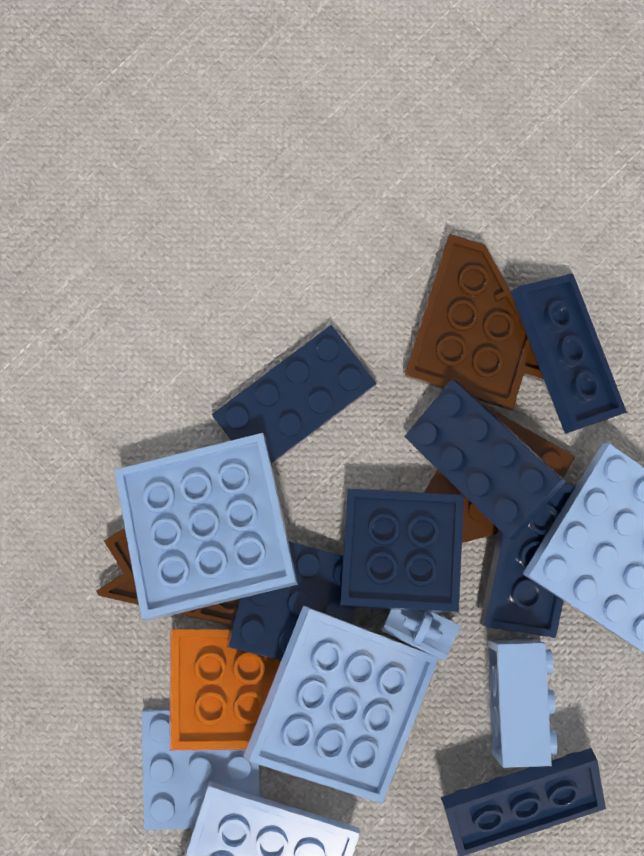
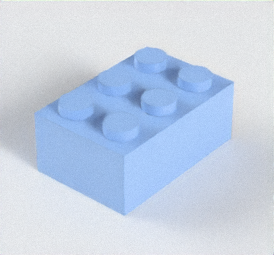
M534 638L488 639L493 757L503 768L552 766L551 755L557 754V736L555 730H550L549 714H555L554 691L548 690L547 674L553 673L551 649L546 650V643Z

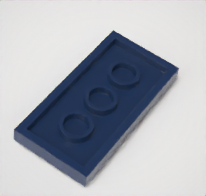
M571 273L522 285L510 291L564 433L567 434L627 413L574 274Z
M330 325L211 415L231 441L263 433L266 438L272 465L374 388L377 383L334 327Z
M451 379L404 436L511 540H515L566 482L464 386L454 379Z
M564 483L515 540L508 539L500 530L498 531L479 622L482 626L556 638L564 601L523 575V572L576 485Z
M592 748L569 753L564 757L552 760V766L529 767L528 769L507 776L496 777L491 781L467 789H460L452 794L441 797L458 856H465L605 810L606 805L598 760Z

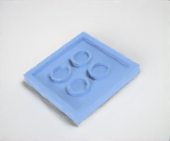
M169 709L142 711L144 830L194 828L209 781L261 797L260 765L249 762L243 757L246 750L169 751Z

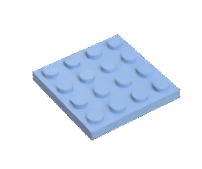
M263 433L114 470L140 614L143 621L146 622L298 585L266 438Z
M602 443L523 572V575L643 653L644 467L610 443Z
M303 605L243 757L249 762L383 804L439 658Z
M209 781L185 856H353L360 831L358 827Z

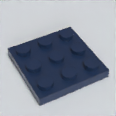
M348 489L340 605L344 607L459 613L464 495Z
M289 542L298 585L238 599L227 648L281 661L303 605L352 624L356 607L340 605L343 555Z

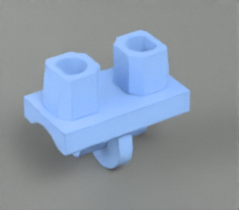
M391 609L381 630L445 661L461 625L434 612Z

